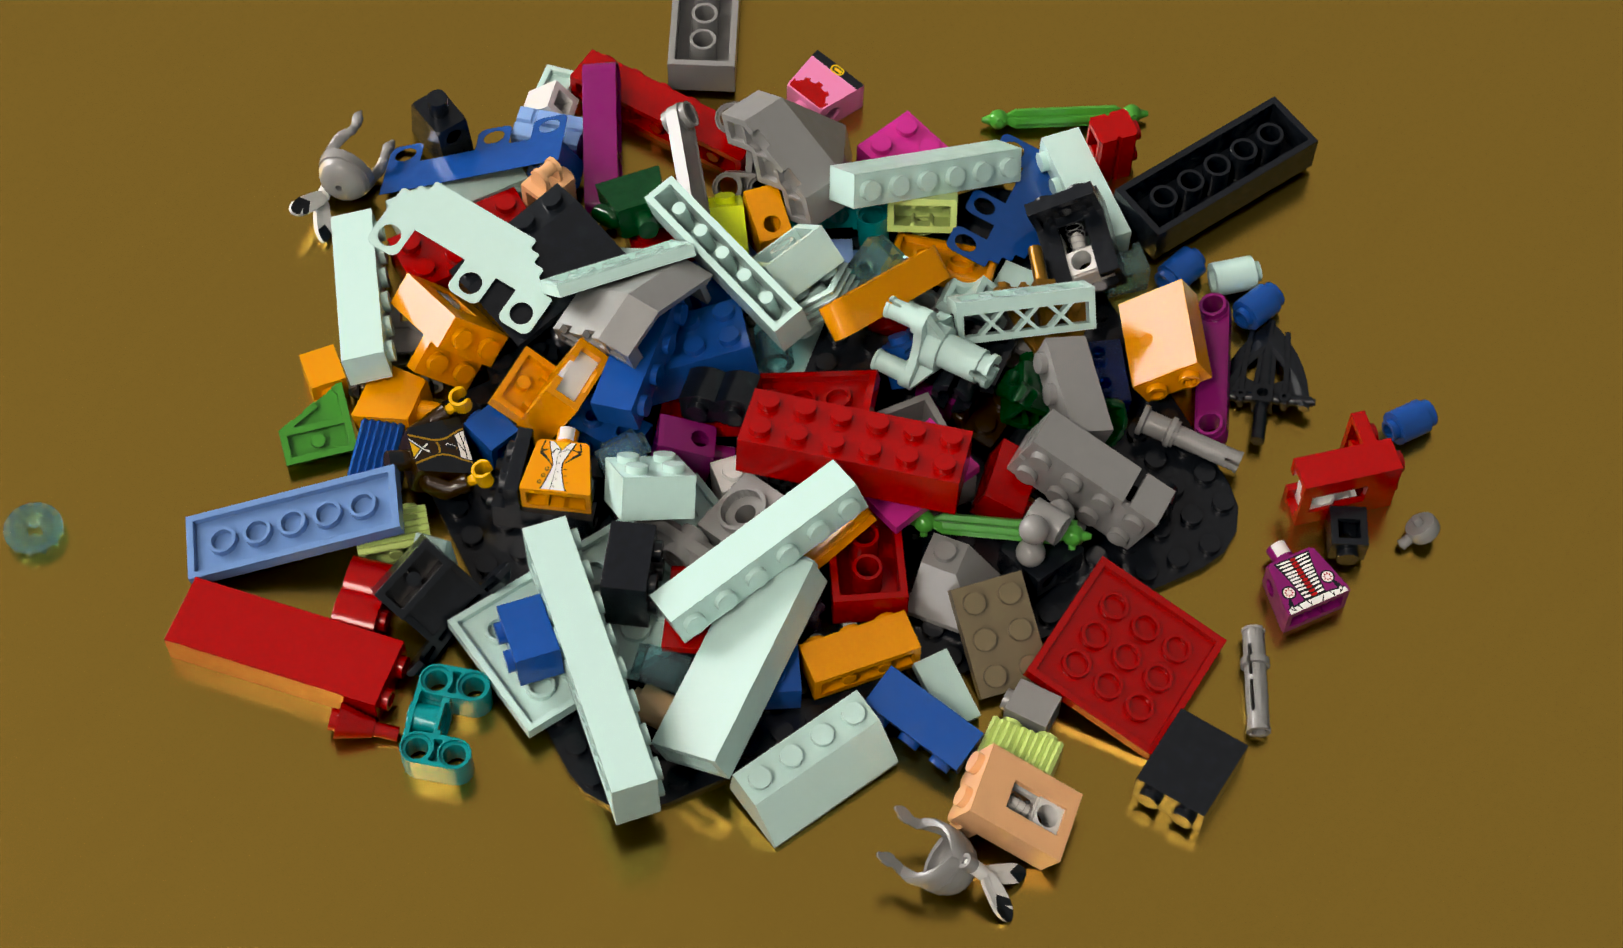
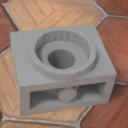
M745 473L706 512L697 525L707 536L710 544L716 546L784 495L755 475Z

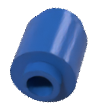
M1181 247L1158 267V272L1154 275L1157 286L1160 288L1180 279H1183L1190 286L1206 272L1205 258L1196 248Z
M1271 282L1258 284L1233 303V319L1243 329L1257 330L1280 312L1281 306L1285 302L1284 295Z
M1415 399L1386 412L1383 416L1382 431L1386 438H1391L1397 445H1403L1430 432L1432 427L1437 424L1438 416L1434 406L1428 400L1423 399L1420 401Z

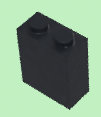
M1181 708L1137 776L1132 794L1144 806L1150 809H1159L1171 816L1172 820L1179 826L1187 829L1192 828L1200 832L1243 764L1248 745Z

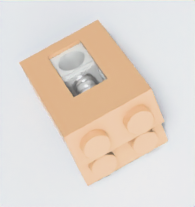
M995 743L975 751L966 763V772L961 778L960 788L953 800L954 805L949 811L947 818L950 822L949 825L963 832L967 838L977 834L1039 870L1059 863L1083 794ZM1037 815L1040 817L1042 824L1039 822Z

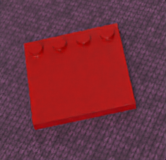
M1102 556L1023 675L1038 686L1061 696L1063 703L1148 760L1180 709H1184L1227 640Z

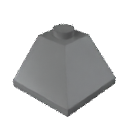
M934 532L919 566L908 602V615L959 633L948 591L998 577L1001 574L969 544Z

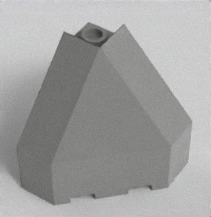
M757 90L721 113L728 144L751 151L758 182L782 190L790 221L799 224L818 225L846 207L829 200L830 165L852 162V152L846 125L787 99Z
M684 259L578 292L553 327V330L562 342L571 347L580 338H583L607 356L610 354L635 369L643 358L638 346L657 318L690 295L708 305L711 297L706 285L714 274L688 259Z

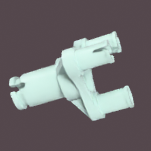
M894 295L889 298L892 304L886 302L883 309V317L910 328V332L913 333L909 359L906 361L879 348L871 360L870 369L878 370V372L897 380L899 386L908 390H912L941 368L974 384L978 382L985 389L990 387L1000 369L996 366L993 367L994 364L999 365L1001 363L1002 357L996 353L991 355L989 350L956 336L953 316L942 311L936 313L934 310L918 305L912 300L907 303Z

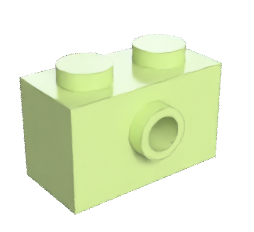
M958 192L887 203V232H911L914 235L921 236L932 233L951 234L953 228L957 227Z

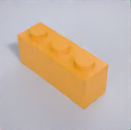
M905 610L896 613L885 612L878 615L872 621L860 625L855 623L849 624L841 628L839 632L824 637L816 635L808 638L803 644L798 645L800 668L814 700L882 678L891 665L899 671L912 668L911 666L920 661L921 645Z

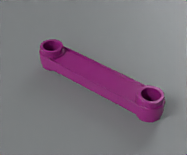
M1213 292L1203 296L1199 302L1212 378L1202 381L1196 386L1194 429L1202 435L1225 444L1229 434L1232 313L1227 299L1222 294Z

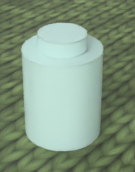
M1251 255L1212 262L1207 266V278L1211 292L1220 293L1223 296L1249 291L1257 286L1258 282L1262 281L1263 278L1259 261H1254Z

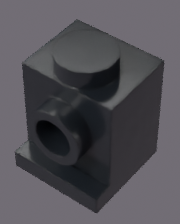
M1330 505L1324 522L1327 558H1336L1337 563L1341 565H1353L1359 560H1364L1369 547L1367 507Z

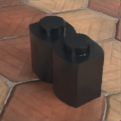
M706 366L691 368L679 396L681 416L699 423L718 421L728 426L741 427L754 389H762L761 376L744 370L724 372L720 369Z

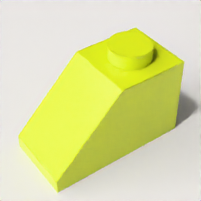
M720 192L715 194L714 197L708 198L711 216L749 254L742 196L735 195L733 192Z

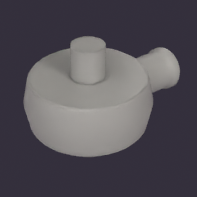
M1421 512L1413 515L1406 523V535L1398 539L1397 543L1405 550L1412 543L1423 545L1433 541L1440 532L1438 519L1430 512Z

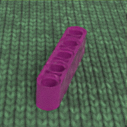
M618 62L583 64L584 206L589 214L594 206L600 204L595 184L623 176L621 77Z

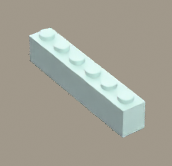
M996 139L830 165L829 200L852 209L1019 182L1021 180L1022 148Z
M672 175L644 197L654 218L675 240L693 243L696 256L693 258L703 269L714 274L712 278L784 352L812 329L803 308Z
M371 208L331 217L340 354L342 365L351 386L393 377L392 362L397 361L393 340H390L391 336H395L394 325L391 316L387 315V312L393 311L392 304L390 303V294L388 291H385V288H390L391 286L387 268L383 267V265L388 264L387 253L373 246L368 241L369 233L378 222L375 220ZM384 226L378 233L380 242L386 241Z
M831 460L649 596L666 621L682 641L686 643L725 613L732 610L749 595L763 587L784 569L794 564L819 543L825 541L850 520L856 518L869 506L855 482L834 460Z

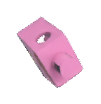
M819 50L808 59L787 85V100L835 121L843 119L863 106L864 85Z

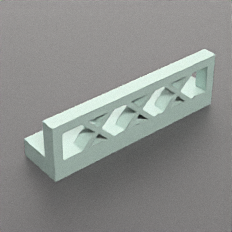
M1085 280L946 296L947 311L954 315L956 336L974 344L1097 329L1095 286ZM1085 302L1086 321L1072 322L1065 316V313L1074 303ZM1054 305H1062V307L1058 310ZM1047 306L1056 313L1047 325L1037 326L1030 320L1039 307ZM1021 309H1028L1025 314L1019 311ZM1005 311H1014L1021 317L1011 330H1002L995 324ZM993 313V315L990 318H988L985 314ZM979 315L986 321L977 334L965 335L964 316ZM1060 319H1063L1066 322L1057 324L1060 321ZM1026 323H1028L1030 326H1032V327H1028V328H1023V326H1024ZM991 327L997 330L994 332H988L991 329Z

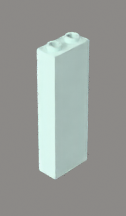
M802 556L794 564L784 569L763 587L756 590L711 624L652 740V745L666 761L727 779L731 778L828 582L814 560Z

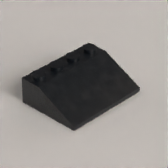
M558 183L509 222L512 226L536 239L532 250L539 254L535 264L543 269L539 277L540 280L626 254L585 208ZM464 259L449 270L452 278L465 261ZM466 273L459 280V287L466 294L476 293L482 286V279L476 273ZM495 279L482 299L473 305L522 350L559 320L577 293L562 298L547 295L552 298V302L533 329L527 334L517 332L502 323L499 318L501 310L515 292V289L502 281ZM517 303L510 310V318L516 324H525L533 316L531 306L526 303Z

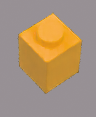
M333 344L299 355L303 374L314 402L339 382H342L345 398L350 397L346 376Z

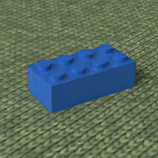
M733 299L688 311L687 320L684 325H680L676 335L675 351L671 356L668 355L664 365L663 381L660 386H656L653 393L652 406L679 399L689 371L694 367H713L724 372L744 370L760 375L743 309Z

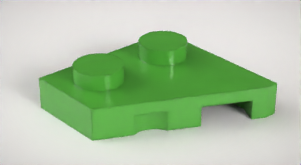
M342 382L332 386L326 394L310 404L298 417L288 422L278 431L287 468L354 451L356 438Z

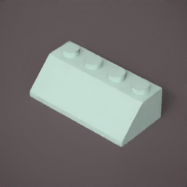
M855 690L735 772L731 778L730 790L774 849H776L894 767L899 761L880 719L858 690Z

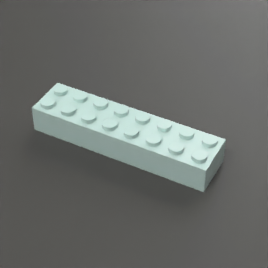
M566 516L522 528L528 567L537 594H540L558 641L565 676L615 824L620 825L661 812L660 797L665 796L661 765L658 757L652 756L650 734L646 723H641L638 714L640 708L634 689L629 690L626 680L628 673L623 657L617 656L615 649L617 645L611 624H606L603 614L605 613L603 600L600 592H595L592 583L594 577L588 559L584 560L581 552L583 546L577 527L570 529Z

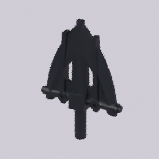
M1273 319L1268 320L1267 325L1256 333L1255 330L1250 329L1247 341L1231 359L1230 401H1235L1237 407H1243L1246 402L1251 403L1253 420L1250 442L1254 445L1264 444L1268 413L1272 414L1273 404L1278 405L1284 411L1290 406H1297L1298 410L1308 412L1309 407L1315 406L1316 399L1309 397L1304 368L1291 344V332H1285L1284 335ZM1257 362L1255 378L1252 381L1247 378V372ZM1276 362L1284 371L1283 380L1275 383Z

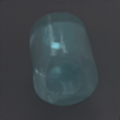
M756 324L754 327V338L759 369L765 373H783L791 369L794 365L792 346L784 352Z

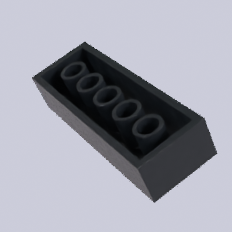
M1274 96L1116 188L1114 198L1132 231L1131 236L1154 260L1312 166L1318 140Z

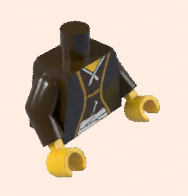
M462 386L454 387L449 392L448 399L450 403L447 405L444 403L440 404L404 431L398 447L399 450L384 452V466L395 464L399 471H404L409 489L414 492H424L442 500H450L459 495L468 494L469 491L474 489L476 484L484 489L490 488L494 484V477L490 473L493 470L492 465L486 459H480L473 463L460 418L453 417L454 412L466 414L471 411L473 406L470 398L457 403L458 400L467 394V391Z

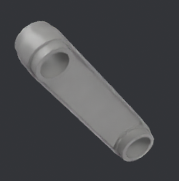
M678 102L661 113L662 125L669 134L676 179L710 214L695 126L699 124L698 114L690 102Z

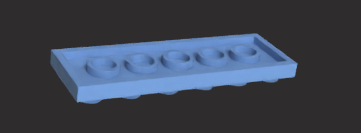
M395 464L185 517L188 580L191 584L195 577L214 582L405 534L400 472Z

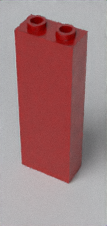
M195 577L164 638L169 655L172 658L331 708L340 709L343 702L376 719V722L380 721L384 710L389 711L396 696L394 688L399 678H405L406 670L410 664V657L407 656L405 643L402 640Z

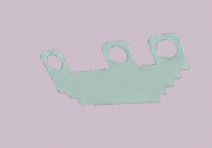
M435 182L431 189L418 186L415 192L402 188L368 235L370 244L388 255H396L416 230L463 258L465 261L450 280L448 287L452 293L469 303L479 302L495 279L515 289V292L501 310L499 318L502 323L521 334H527L533 329L552 302V298L545 295L541 287L540 281L542 280L539 277L543 269L535 264L539 257V254L532 250L536 239L439 182ZM385 225H395L401 231L400 240L392 246L382 244L378 238L380 229ZM470 272L478 274L482 279V286L479 291L473 294L464 293L459 287L460 278ZM517 303H526L531 306L533 316L525 324H516L510 318L511 308Z

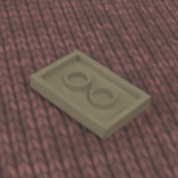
M1015 571L949 590V599L978 700L1006 693L1008 688L1015 690L1021 678L1036 684L1023 675L1042 647V641L1022 571Z

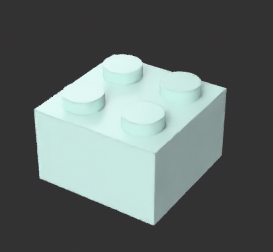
M799 223L752 257L796 302L805 298L810 293L808 288L818 280L822 283L833 277L838 272L836 267L845 261L822 225Z
M655 451L653 456H639L635 452H619L617 457L605 458L604 501L621 521L695 519L697 475L672 451Z

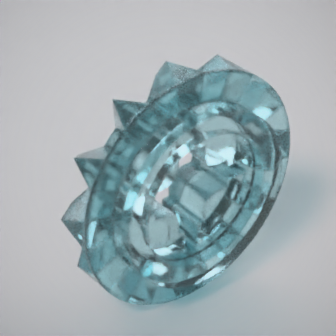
M41 502L27 503L16 508L7 517L3 528L6 543L16 554L19 552L25 553L29 557L33 553L38 552L46 555L48 548L52 545L58 546L59 537L64 533L60 513L53 506ZM40 525L43 535L33 533L29 537L25 526L37 528Z

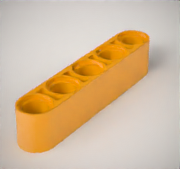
M933 245L818 310L834 342H837L883 317V309L886 302L892 304L889 301L892 295L900 300L909 302L951 276L936 246Z

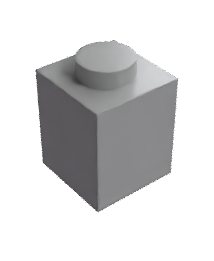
M1021 678L1015 690L1008 688L1001 701L1000 709L1004 710L1003 717H1011L1018 720L1028 730H1033L1035 733L1039 731L1050 732L1059 715L1062 697Z

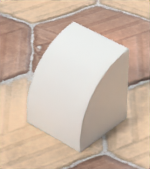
M555 80L529 91L524 107L574 116L579 99Z

